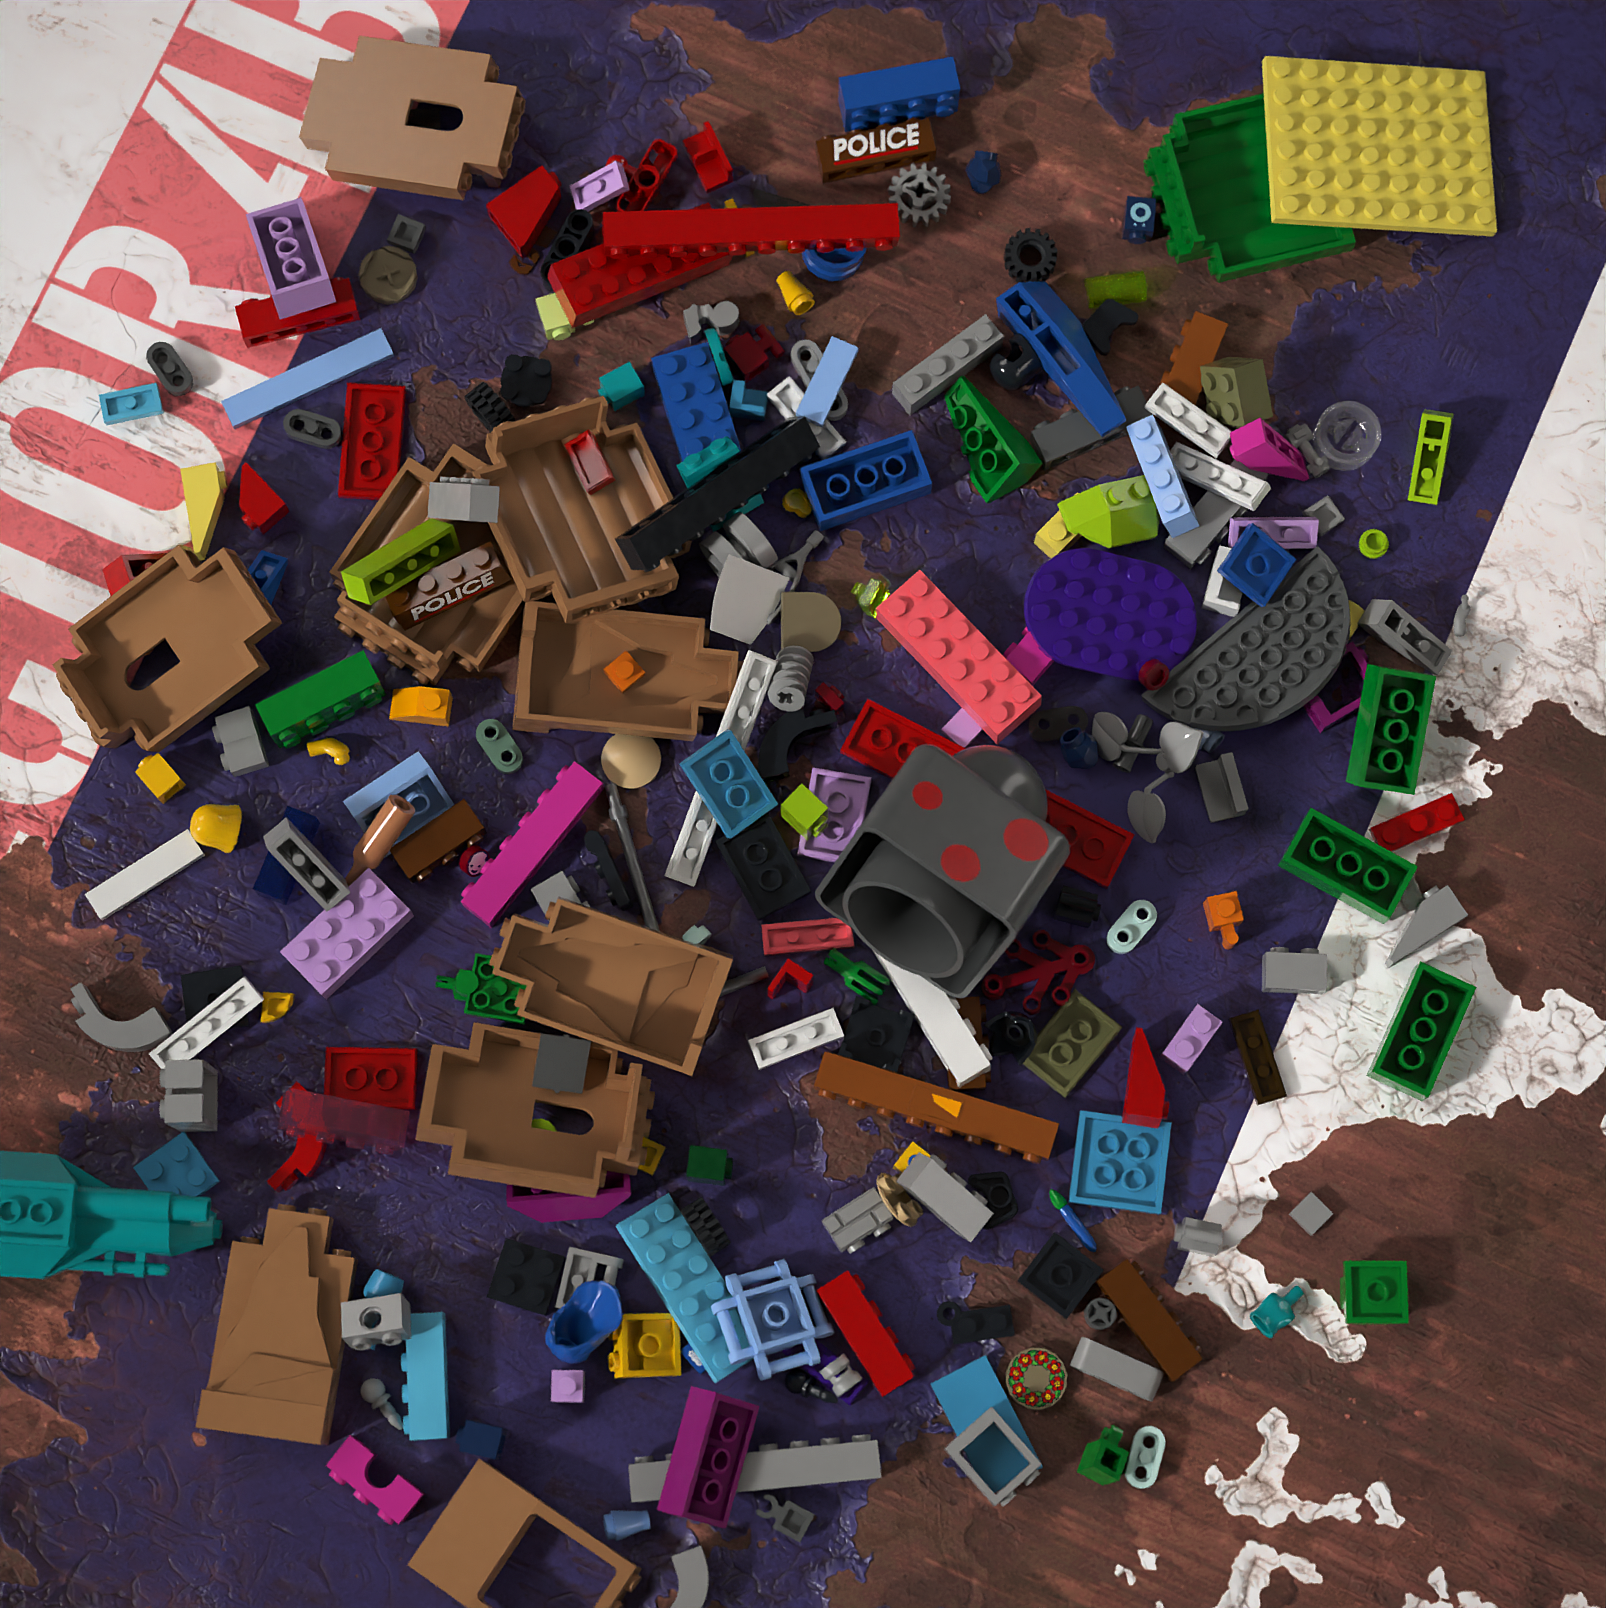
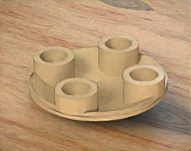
M615 734L607 741L603 748L601 756L602 768L611 783H616V785L628 789L639 788L651 783L655 779L661 765V753L652 737Z
M885 1173L879 1174L877 1186L887 1209L904 1225L909 1227L915 1226L917 1219L923 1215V1210L919 1203L912 1200L905 1189L896 1182L900 1174L897 1173L894 1176Z

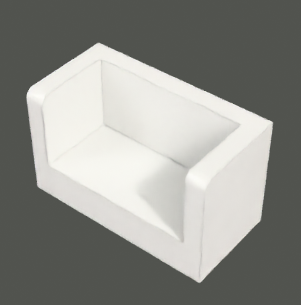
M1220 545L1215 555L1201 608L1234 617L1239 612L1243 592L1217 572V569L1232 549Z

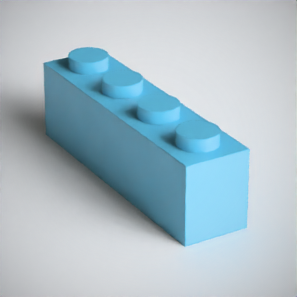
M445 1313L410 1314L411 1339L406 1340V1353H401L402 1372L407 1371V1384L402 1385L403 1403H408L409 1414L403 1417L404 1434H409V1440L450 1439Z

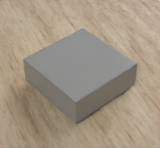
M1328 495L1302 513L1304 517H1316L1319 520L1317 534L1319 537L1345 520Z
M1310 1192L1289 1215L1312 1236L1333 1213Z

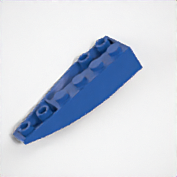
M1045 281L1019 282L996 298L998 316L1014 335L1016 333L1021 334L1027 340L1039 358L1042 368L1101 437H1104L1126 422V417L1080 321Z

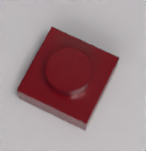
M823 682L815 689V697L828 711L834 710L837 716L844 710V702L842 701L844 696L835 686L831 685L828 687Z

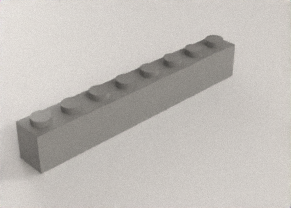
M870 1434L852 1436V1442L840 1443V1439L837 1437L821 1439L820 1446L809 1447L808 1440L790 1442L789 1449L778 1450L777 1444L759 1445V1452H749L746 1454L736 1492L881 1478L878 1440H871ZM666 1454V1461L654 1462L653 1456L635 1457V1464H628L631 1503L660 1499L672 1454Z

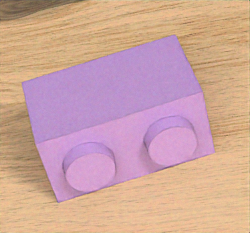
M1197 1004L1159 1058L1184 1075L1222 1024V1021Z

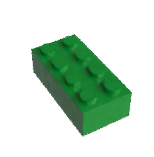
M364 650L255 704L270 736L279 749L284 746L285 748H291L299 744L302 737L310 733L316 735L325 731L328 728L327 724L337 719L339 721L347 720L355 715V710L363 706L370 708L382 701L381 697L385 696L386 693Z
M1367 664L1347 771V783L1358 787L1415 794L1436 676L1422 672Z
M1310 808L1304 816L1278 864L1282 869L1382 924H1385L1391 918L1418 868L1415 864L1313 808Z
M1420 961L1411 972L1366 1076L1417 1100L1424 1101L1429 1098L1477 987Z

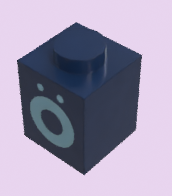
M1127 196L1124 207L1122 239L1128 240L1133 244L1151 242L1154 231L1155 198Z

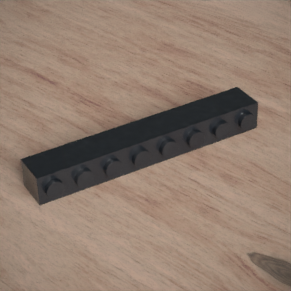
M789 417L615 538L630 569L644 570L645 572L654 570L661 564L660 560L665 556H672L683 549L682 544L688 540L692 541L701 537L705 533L704 529L709 525H716L727 518L726 513L732 509L736 510L745 506L750 496L766 491L770 487V482L791 473L790 468L794 465L810 460L813 457L811 453L820 448V445L806 417Z

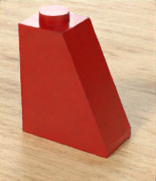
M543 165L486 204L489 217L522 259L528 256L562 199L559 188L562 184L553 171L548 173Z

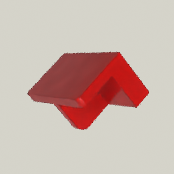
M706 121L703 123V131L684 139L683 146L708 194L733 183V169L710 122Z

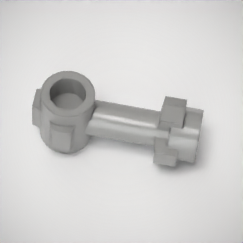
M1305 423L1300 426L1297 424L1287 431L1284 438L1295 448L1300 449L1310 464L1306 467L1309 475L1313 474L1315 478H1318L1330 469L1326 456L1320 458L1309 443L1313 439V434Z

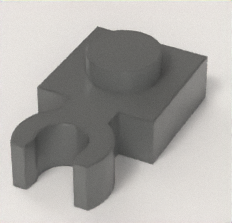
M765 1494L763 1498L772 1503V1509L769 1512L757 1509L756 1513L762 1518L773 1517L777 1519L773 1528L800 1543L815 1514L789 1500L786 1501L784 1507L778 1505L775 1497Z

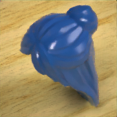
M602 1280L599 1282H584L577 1287L570 1300L554 1313L545 1334V1341L558 1360L571 1364L585 1361L590 1353L599 1347L609 1334L620 1326L623 1312L620 1295L616 1286Z

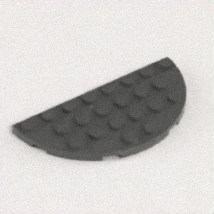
M1318 546L1289 570L1265 607H1260L1252 601L1169 672V678L1164 686L1154 691L1147 690L1141 695L1143 702L1172 721L1208 731H1240L1257 728L1282 719L1303 707L1333 677L1341 663L1349 640L1351 625L1347 591L1336 566Z

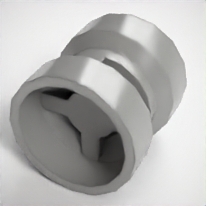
M845 1354L839 1356L820 1371L823 1378L832 1383V1390L837 1397L862 1380L860 1374L857 1371H853L849 1366L850 1361ZM843 1370L845 1371V1372H844L842 1375H840L838 1378L835 1377L836 1375H838V1374H839L840 1372H842Z

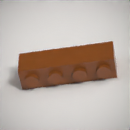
M1195 311L1192 320L1186 318L1180 333L1185 338L1181 346L1175 345L1170 357V361L1174 362L1171 372L1164 371L1159 386L1163 382L1196 405L1203 388L1200 366L1214 361L1228 323ZM1153 415L1162 429L1183 436Z

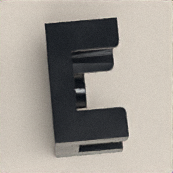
M856 996L838 1055L897 1073L915 1014L900 1010L899 1013L870 1004V1000Z

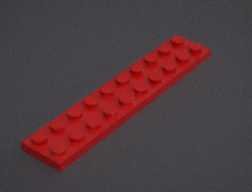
M867 699L840 749V753L893 780L912 751L920 745L930 744L937 746L950 756L966 748ZM1046 790L1048 801L1046 822L1066 837L1070 846L1069 856L1062 867L1107 889L1135 834Z

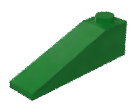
M960 376L944 395L953 426L959 429L963 445L960 447L963 455H967L972 469L969 471L971 481L984 501L991 503L1027 483L1043 463L1029 442L965 376Z

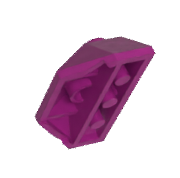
M607 1171L604 1188L598 1187L595 1198L506 1184L507 1206L541 1223L602 1218L631 1196L630 1174Z

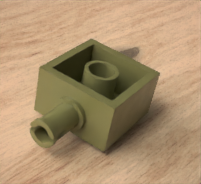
M1226 357L1200 366L1201 384L1204 388L1207 403L1206 412L1215 420L1232 427V431L1258 418L1265 420L1273 417L1263 359Z

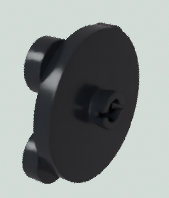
M516 354L509 355L505 360V368L501 375L500 393L502 398L522 407L543 404L547 400V396L552 388V366L550 361L532 356L520 357Z

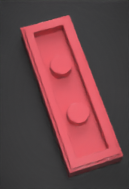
M838 918L761 925L764 956L832 950L833 948H854L853 929Z

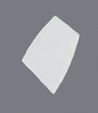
M729 554L716 587L710 630L751 645L766 626L768 616L776 610L781 600V592H784L789 578Z

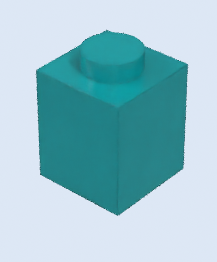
M630 362L599 377L601 388L597 389L598 394L605 397L607 403H610L614 411L645 395L644 386Z

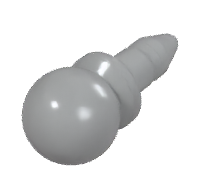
M376 1378L366 1380L360 1390L362 1398L366 1402L372 1403L373 1410L379 1407L385 1418H388V1422L398 1430H402L403 1423L401 1417L395 1412L391 1403L387 1402V1399L391 1396L385 1393L383 1382Z

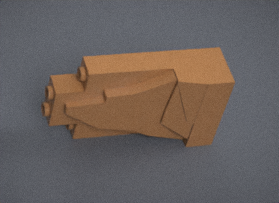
M526 602L522 615L512 730L548 734L551 729L561 728L694 741L696 734L702 732L703 715H698V713L725 714L743 661L738 660L739 651L703 648V646H708L710 628H705V619L614 609L607 613L592 615L578 622L565 623L557 603ZM627 651L646 673L645 676L622 694L606 676L603 669L623 652Z
M558 897L556 903L550 901L544 918L550 920L548 925L515 913L512 915L511 920L505 918L499 934L504 937L501 949L495 947L489 965L494 966L492 974L527 986L526 990L520 988L514 1006L519 1007L517 1015L690 1076L693 1075L716 1004L730 970L733 955L700 943L696 945L562 897Z
M278 1204L277 1209L269 1208L263 1245H259L260 1239L241 1237V1242L232 1241L209 1382L206 1390L202 1389L196 1422L197 1428L329 1445L345 1341L342 1339L341 1303L352 1301L358 1259L351 1257V1252L333 1249L332 1255L328 1254L334 1219L326 1216V1210L308 1208V1213L296 1212V1206Z

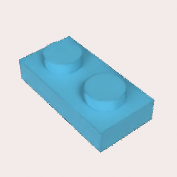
M157 383L99 395L103 420L106 426L164 414Z

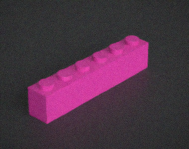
M575 761L570 767L565 765L556 777L558 782L551 790L547 788L537 800L539 805L534 812L528 811L522 817L518 824L521 828L514 836L509 835L505 838L499 847L501 850L500 854L495 860L490 858L480 871L483 875L476 883L470 882L462 892L461 896L464 897L461 900L462 905L490 928L496 924L604 790L603 783Z

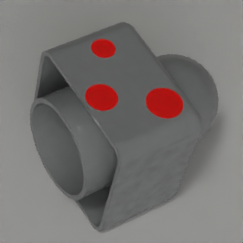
M923 744L916 747L909 755L816 889L815 897L825 910L850 926L862 941L878 955L906 971L920 975L952 997L965 998L1015 939L1068 858L1070 846L1066 837L1046 822L1048 801L1045 786L1036 769L1021 755L1004 747L981 745L969 747L950 756L937 746Z

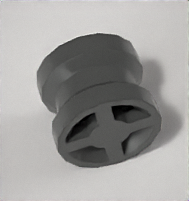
M1097 1298L1086 1305L1084 1319L1095 1330L1106 1329L1116 1319V1308L1110 1300Z

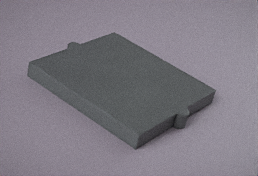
M541 1033L532 1087L553 1089L555 1093L567 1091L582 1094L591 1041L572 1038L566 1033L563 1036Z

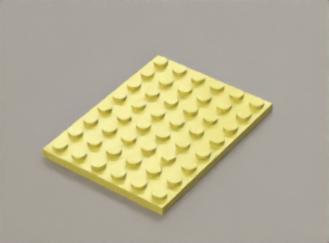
M1273 56L1264 57L1262 60L1271 223L1493 236L1497 232L1485 71Z

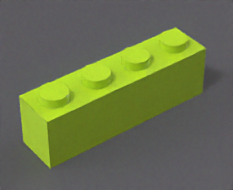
M430 518L342 570L341 575L348 597L372 605L460 552L454 525Z

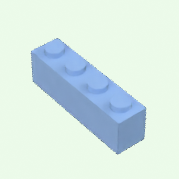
M1151 415L1126 426L1162 522L1171 537L1174 538L1199 527L1200 525L1166 438L1155 417Z

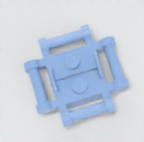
M785 1259L775 1261L774 1265L738 1276L734 1273L725 1277L726 1285L732 1298L712 1304L711 1309L713 1315H717L730 1351L728 1358L731 1365L754 1358L758 1377L763 1381L771 1378L772 1374L804 1364L812 1366L820 1363V1355L815 1339L828 1337L834 1334L832 1324L827 1322L815 1289L817 1282L813 1274L800 1278L792 1277ZM778 1277L780 1281L746 1291L742 1289L744 1286ZM800 1290L804 1291L816 1327H813ZM737 1309L750 1347L741 1348L729 1314L730 1310ZM801 1343L804 1346L805 1352L768 1362L766 1355L792 1348Z

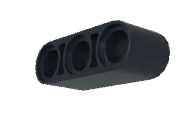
M576 209L568 215L541 266L542 283L544 288L550 293H555L547 278L551 264L586 251L594 237L595 231L592 216L586 210ZM578 223H586L588 225L584 230L574 229V226ZM570 247L575 250L570 255L561 254L564 248Z

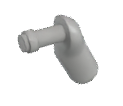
M1467 595L1461 597L1462 604L1457 608L1453 621L1454 634L1458 637L1466 634V618L1471 611Z

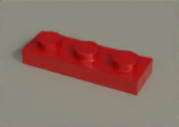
M1450 793L1375 825L1369 829V832L1376 844L1394 852L1457 825L1465 819L1453 794Z

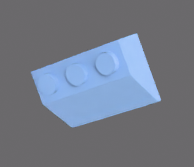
M419 751L343 801L364 833L390 795L400 796L411 803L415 813L394 845L454 805Z

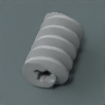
M793 645L781 649L777 654L776 661L778 662L768 690V697L771 703L780 710L788 712L797 711L804 705L814 661L808 649Z

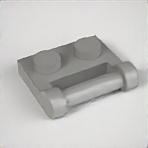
M569 1247L555 1308L560 1309L564 1306L582 1283L594 1281L598 1263L607 1265L603 1281L615 1286L618 1269H622L624 1259Z

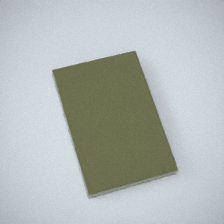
M1075 989L1070 995L1069 1002L1061 1006L1039 1032L1037 1043L1023 1065L1062 1097L1066 1098L1122 1029V1026Z

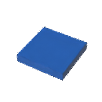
M1254 523L1247 525L1217 569V572L1258 606L1265 607L1297 559Z

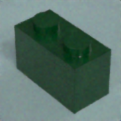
M690 1145L686 1174L687 1180L689 1182L724 1186L725 1179H731L733 1170V1158H728V1151Z

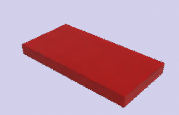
M347 383L338 485L339 498L379 500L399 472L406 386Z

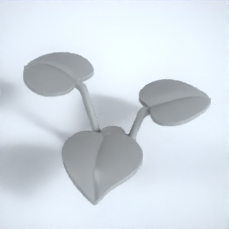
M1098 712L1094 715L1092 736L1097 741V751L1101 758L1106 761L1117 760L1120 757L1121 750L1131 753L1157 754L1156 764L1160 770L1165 772L1164 775L1145 787L1144 792L1140 790L1133 791L1129 797L1127 808L1129 820L1135 831L1146 841L1155 843L1157 836L1163 829L1166 811L1160 797L1151 793V791L1166 779L1174 777V772H1184L1191 766L1199 750L1204 732L1180 722H1169L1164 725L1160 734L1161 748L1128 747L1124 744L1128 737V731L1122 720L1112 713Z

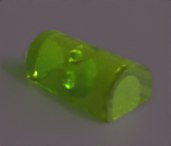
M1143 270L1088 277L1084 280L1088 309L1100 307L1106 299H1113L1120 304L1143 302L1147 299V285Z

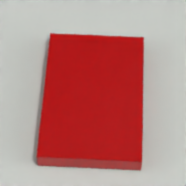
M326 1047L323 1108L416 1110L418 1049Z

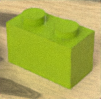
M802 783L781 804V817L807 841L812 835L817 838L828 827V807Z

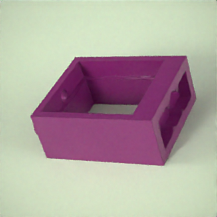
M1352 641L1347 644L1343 658L1348 655L1364 680L1368 657L1365 651L1360 646L1356 647ZM1318 694L1306 703L1303 708L1321 734L1359 711L1361 697L1332 715Z

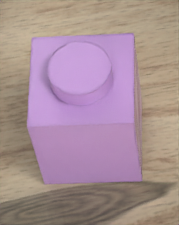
M552 1370L551 1402L584 1403L585 1371Z

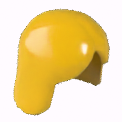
M205 804L199 807L193 813L190 822V832L193 839L202 845L219 849L225 853H231L238 842L242 823V810L239 805Z

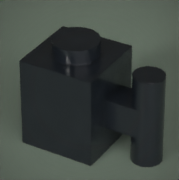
M1063 885L1054 919L1089 928L1091 922H1097L1102 905L1097 903L1098 895Z

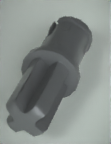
M1137 715L1124 744L1128 747L1145 748L1143 743L1153 724V720L1146 715ZM1121 750L1120 757L1115 760L1113 766L1122 772L1130 773L1138 753Z

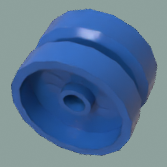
M839 248L827 253L818 252L817 249H808L802 252V259L808 270L818 278L827 281H841L854 275L861 267L867 248L857 252H850L846 248Z

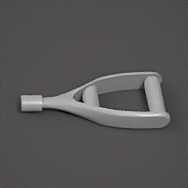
M815 530L800 550L773 563L767 568L771 571L778 570L793 582L789 592H795L809 552L812 548H816L824 536ZM796 562L798 565L797 571L788 563ZM781 604L774 613L768 616L767 625H771L781 614Z

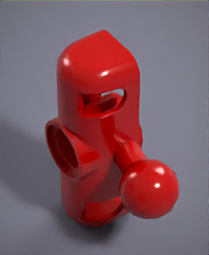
M662 139L654 140L637 168L628 165L627 159L622 155L615 154L607 159L606 166L614 161L622 163L626 177L631 178L628 182L630 189L622 193L617 201L618 212H624L620 207L624 197L629 201L625 211H645L648 209L653 199L659 195L661 185L669 174L673 162L677 160V149L675 146ZM652 149L658 154L653 163L649 160ZM644 179H652L653 181H655L650 186H643L642 184H640V182Z

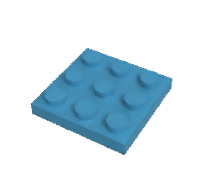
M1080 1110L1068 1203L1160 1215L1171 1122L1161 1121L1159 1128L1155 1129L1122 1123V1116Z

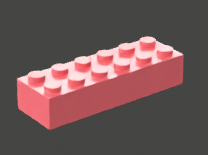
M921 570L916 572L876 607L877 620L997 745L1041 706L1042 695Z

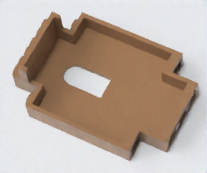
M359 36L352 62L319 58L299 138L307 149L329 152L325 170L333 181L464 200L466 191H469L472 185V174L482 175L488 187L500 189L501 181L506 178L507 171L512 163V150L514 142L518 139V125L521 115L525 111L526 102L517 86L497 83L499 67L496 65L491 54ZM412 101L459 108L463 113L461 125L453 131H441L406 125Z
M179 544L68 628L73 636V645L83 654L75 660L60 658L52 665L57 671L56 678L60 683L61 690L67 697L72 698L77 715L84 722L88 723L91 736L99 746L116 749L135 735V741L143 750L160 752L270 670L255 644L280 626L282 622L234 550L223 547L205 562L201 563L191 547ZM166 639L180 662L145 689L139 691L132 689L126 678L129 667Z
M473 1022L469 1050L432 1044L416 1140L452 1146L448 1169L449 1175L595 1198L598 1187L604 1188L607 1171L636 1175L639 1165H645L647 1147H643L642 1142L643 1137H649L651 1119L646 1118L647 1109L652 1110L655 1092L650 1091L651 1079L641 1076L642 1064L630 1063L627 1076L620 1075L623 1058L617 1057L618 1050L591 1042L581 1094L567 1091L555 1093L553 1089L532 1087L541 1033ZM535 1102L584 1110L591 1115L593 1128L583 1135L532 1128Z

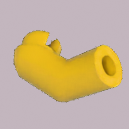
M329 737L307 743L310 757L327 753L334 757V762L337 765H344L350 760L348 746L335 738Z

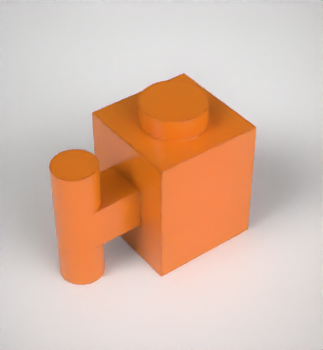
M1237 891L1210 896L1203 902L1209 931L1221 930L1222 946L1227 950L1232 949L1239 940L1234 927L1240 926L1244 921Z

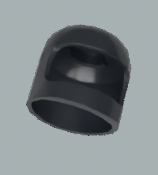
M1018 333L1009 339L1011 346L1010 355L1004 358L1002 355L996 354L990 362V371L995 381L1010 391L1020 389L1043 369L1039 358L1030 344Z

